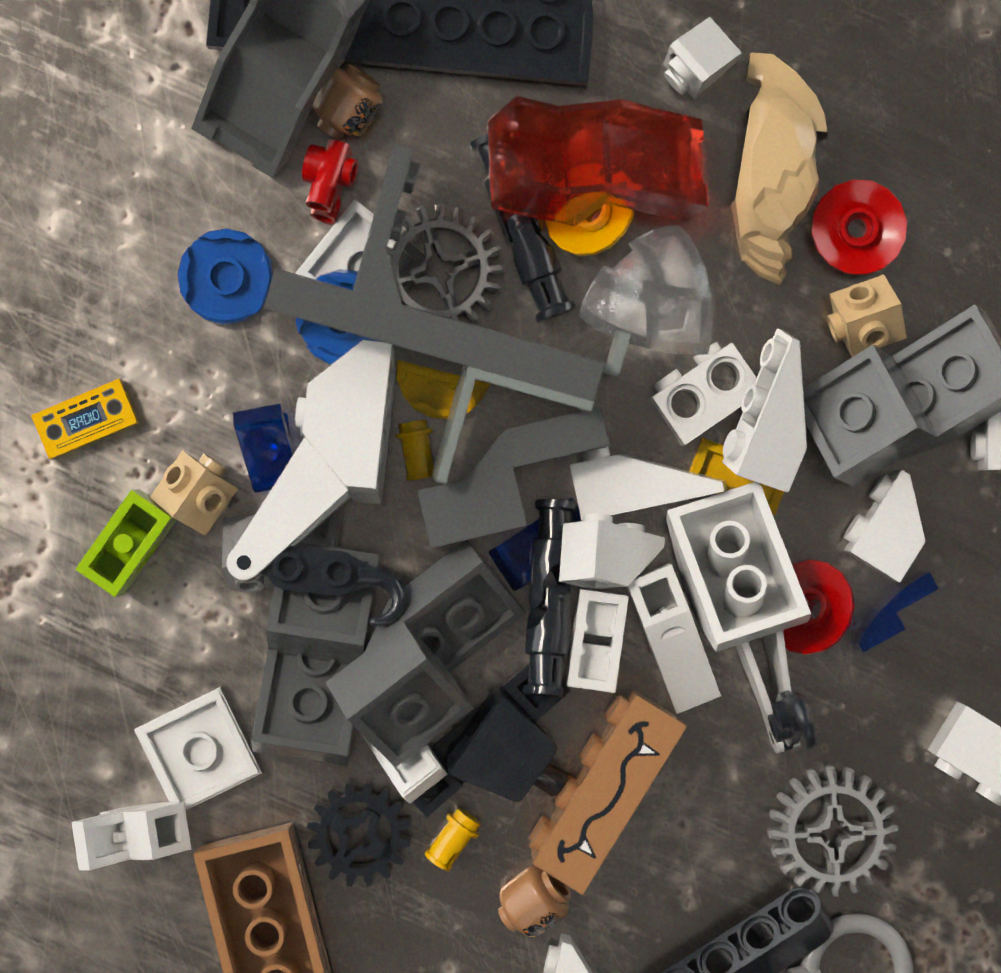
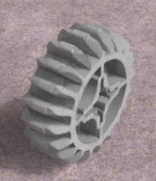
M437 203L434 209L435 218L428 219L425 207L423 205L418 206L416 214L420 222L413 225L410 218L406 215L403 225L406 231L400 235L399 241L395 242L393 248L387 246L401 302L410 307L459 320L458 315L465 313L469 321L476 323L479 318L471 307L478 303L482 308L490 310L492 303L482 297L484 290L487 289L494 293H499L501 290V286L497 283L488 282L489 273H504L503 266H489L488 257L501 254L500 246H495L486 250L483 242L489 240L494 233L491 229H486L477 236L472 231L480 222V217L477 215H473L466 225L460 223L459 221L463 215L462 207L456 206L452 212L451 219L444 218V204ZM434 228H445L457 232L470 243L473 251L459 255L447 254L442 250ZM420 233L425 250L424 261L414 269L399 273V259L405 245L411 238ZM431 243L441 261L455 262L463 260L462 264L452 266L451 273H446L449 276L444 281L447 288L446 294L444 293L442 283L438 281L436 276L423 275L417 278L414 277L416 273L425 271L426 264L432 265L428 261L433 256L430 247ZM478 264V276L474 288L463 301L457 304L453 289L454 277L459 271ZM421 282L431 283L438 292L443 309H432L419 305L407 295L403 287Z
M826 765L823 781L819 780V776L814 769L806 770V777L810 783L809 785L803 787L802 783L796 778H792L789 781L791 787L797 792L792 799L784 792L777 794V799L787 806L785 812L778 809H771L769 812L771 819L781 822L782 826L768 828L767 835L771 839L783 840L770 849L771 854L775 858L789 855L782 861L779 868L784 874H789L798 868L793 880L798 887L804 886L812 877L811 890L817 895L821 894L826 882L829 884V890L833 897L840 896L841 882H846L849 890L852 893L859 892V884L856 878L862 875L869 884L876 882L875 876L869 871L874 864L882 870L888 869L889 864L879 856L881 851L888 853L896 852L897 846L891 841L885 840L884 835L898 833L899 827L895 823L883 822L884 819L891 817L895 813V809L891 804L877 806L884 799L886 793L880 787L867 793L872 783V779L867 775L861 776L853 785L855 774L852 768L845 767L840 779L837 780L835 768L832 765ZM839 793L858 799L867 812L869 822H859L857 819L844 818L842 805L839 803ZM824 795L817 817L813 820L801 821V825H796L798 817L805 806L817 797ZM834 816L836 818L835 822L841 828L845 826L847 829H843V832L835 833V840L832 841L831 846L830 840L826 835H819L822 830L830 829ZM865 837H868L862 852L851 862L842 865L847 847L853 842L865 840ZM795 840H806L808 843L821 844L827 868L816 866L802 858Z

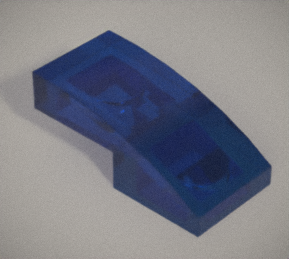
M921 570L890 591L872 609L852 639L856 650L865 652L905 630L897 612L939 589L930 572Z

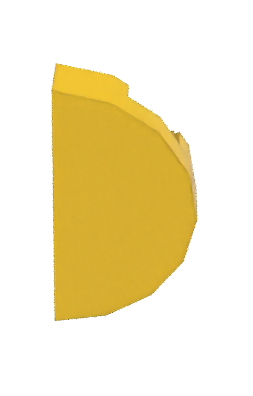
M397 360L396 378L402 395L416 411L430 418L448 419L459 375ZM475 380L466 414L482 402L490 383Z

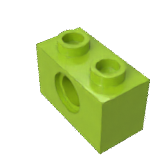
M130 490L75 568L76 571L113 597L125 595L177 521L142 490Z

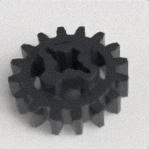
M348 781L345 784V794L342 796L334 788L330 789L327 795L331 804L328 806L325 803L318 802L314 807L317 814L322 817L321 820H310L307 828L311 831L318 832V836L310 839L307 843L309 849L320 848L322 852L315 861L316 866L318 867L328 862L332 866L328 878L333 880L340 872L347 874L346 883L350 887L354 884L357 876H363L367 887L372 886L374 873L379 872L381 876L388 879L391 876V869L388 863L391 861L394 864L402 865L405 859L401 852L397 850L398 847H410L411 838L401 834L402 830L411 826L410 818H398L397 816L404 806L403 802L397 801L390 805L387 802L390 789L387 787L379 795L372 793V781H367L362 791H356L353 782ZM354 802L368 803L364 810L352 813L345 809H340L344 805ZM383 813L390 823L391 841L380 830L379 819ZM371 816L366 834L371 840L362 838L358 844L355 843L352 849L348 850L353 833L348 826L357 828L361 823L364 824L366 819ZM328 826L338 834L340 848L337 853L334 852L329 843ZM368 854L377 859L367 864L352 863L355 857Z

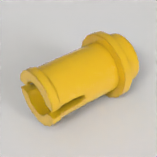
M426 419L398 424L399 433L395 434V438L401 439L407 473L406 480L433 477L434 461L429 433H433V428H428Z
M460 807L454 813L449 812L446 815L447 824L431 847L424 853L433 864L443 870L445 869L447 872L452 869V865L471 838L477 839L480 835L477 830L481 822L471 813Z

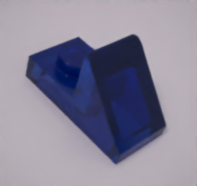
M281 404L233 412L234 429L253 491L258 493L271 490L295 453L288 415L283 413Z

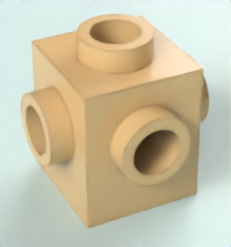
M885 275L830 293L833 314L827 315L830 332L836 343L840 341L845 343L852 357L871 345L882 348L907 339L901 302Z
M182 450L174 463L167 468L163 479L149 498L170 516L206 536L220 514L225 511L238 488L223 477L228 469L205 453L198 460Z

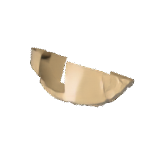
M751 52L749 54V65L745 82L760 88L755 100L749 107L750 112L736 198L731 204L741 261L745 262L759 277L780 285L787 276L786 265L792 260V245L788 236L806 217L819 191L817 189L819 177L815 160L816 131L827 132L825 114L817 96L794 69L773 54Z

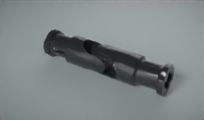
M503 128L476 138L469 143L471 151H476L487 177L483 182L503 234L510 243L514 242V264L522 285H527L538 311L534 317L536 322L540 323L570 312L577 307L574 301L568 300L559 276L562 268L555 249L541 235L540 231H543L541 212L523 166L517 165L508 142V139L511 137L509 128ZM521 195L528 202L532 212L516 213L507 221L505 217L506 203L512 197Z
M562 499L535 500V509L539 511L538 538L532 541L529 590L530 613L527 621L525 653L530 655L528 684L523 686L522 694L561 698L566 697V689L562 687L563 658L569 654V608L572 601L573 588L572 584L559 581L563 524L572 523V515L578 511V504L574 501ZM549 571L553 573L557 585L554 587H544Z

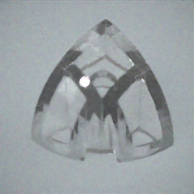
M679 225L665 226L639 236L629 243L632 251L614 268L604 266L599 271L584 297L579 312V317L586 323L613 338L616 330L631 334L629 344L651 350L688 355L709 353L713 320L709 281L695 244Z

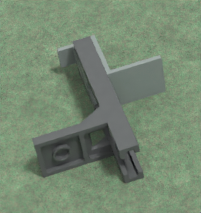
M394 144L353 290L281 269H275L264 308L462 364L432 472L436 482L446 484L476 379L592 411L602 373L619 377L631 334L618 330L615 331L608 359L605 363L403 305L389 259L387 245L389 239L399 241L407 213L398 210L402 192L409 194L413 192L420 163L411 161L414 149Z

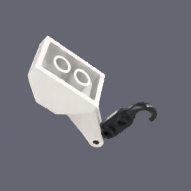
M362 340L308 383L306 398L298 397L295 425L300 427V436H304V439L236 546L227 557L228 571L236 580L250 583L261 576H267L277 588L284 591L343 596L365 588L379 587L389 592L392 603L388 612L381 616L372 617L370 624L372 626H386L395 622L403 613L407 603L406 589L401 579L393 572L372 567L343 551L295 547L349 499L353 502L382 505L397 374V361L392 344Z
M753 482L667 510L666 521L680 577L696 620L715 652L736 647L762 712L774 751L778 754L799 747L802 734L806 748L813 750L816 746V732L812 715L805 698L800 693L791 692L783 634L785 629L808 622L811 612L761 484ZM763 637L776 700L774 703H770L749 645V641Z

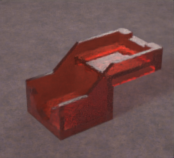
M516 96L488 120L491 209L576 226L605 204L685 222L709 207L707 185L704 184L701 143L704 141L702 119L623 99L558 106Z

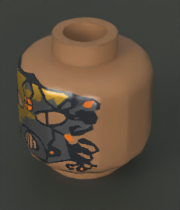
M348 64L346 69L338 68L318 91L312 105V109L320 117L317 126L338 140H341L344 134L354 137L362 136L382 106V96L377 91L380 84L373 77L355 66Z
M532 865L502 885L499 894L501 907L498 908V913L502 922L510 931L516 932L518 930L525 936L534 938L567 916L571 892L566 884L537 866Z

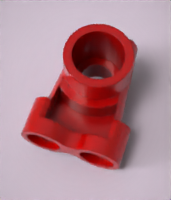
M330 139L326 147L310 144L302 166V180L312 183L306 200V205L312 209L310 215L314 219L328 224L336 222L342 203L340 199L344 186L350 188L353 186L358 170V160L352 158L353 153L350 145L343 141Z

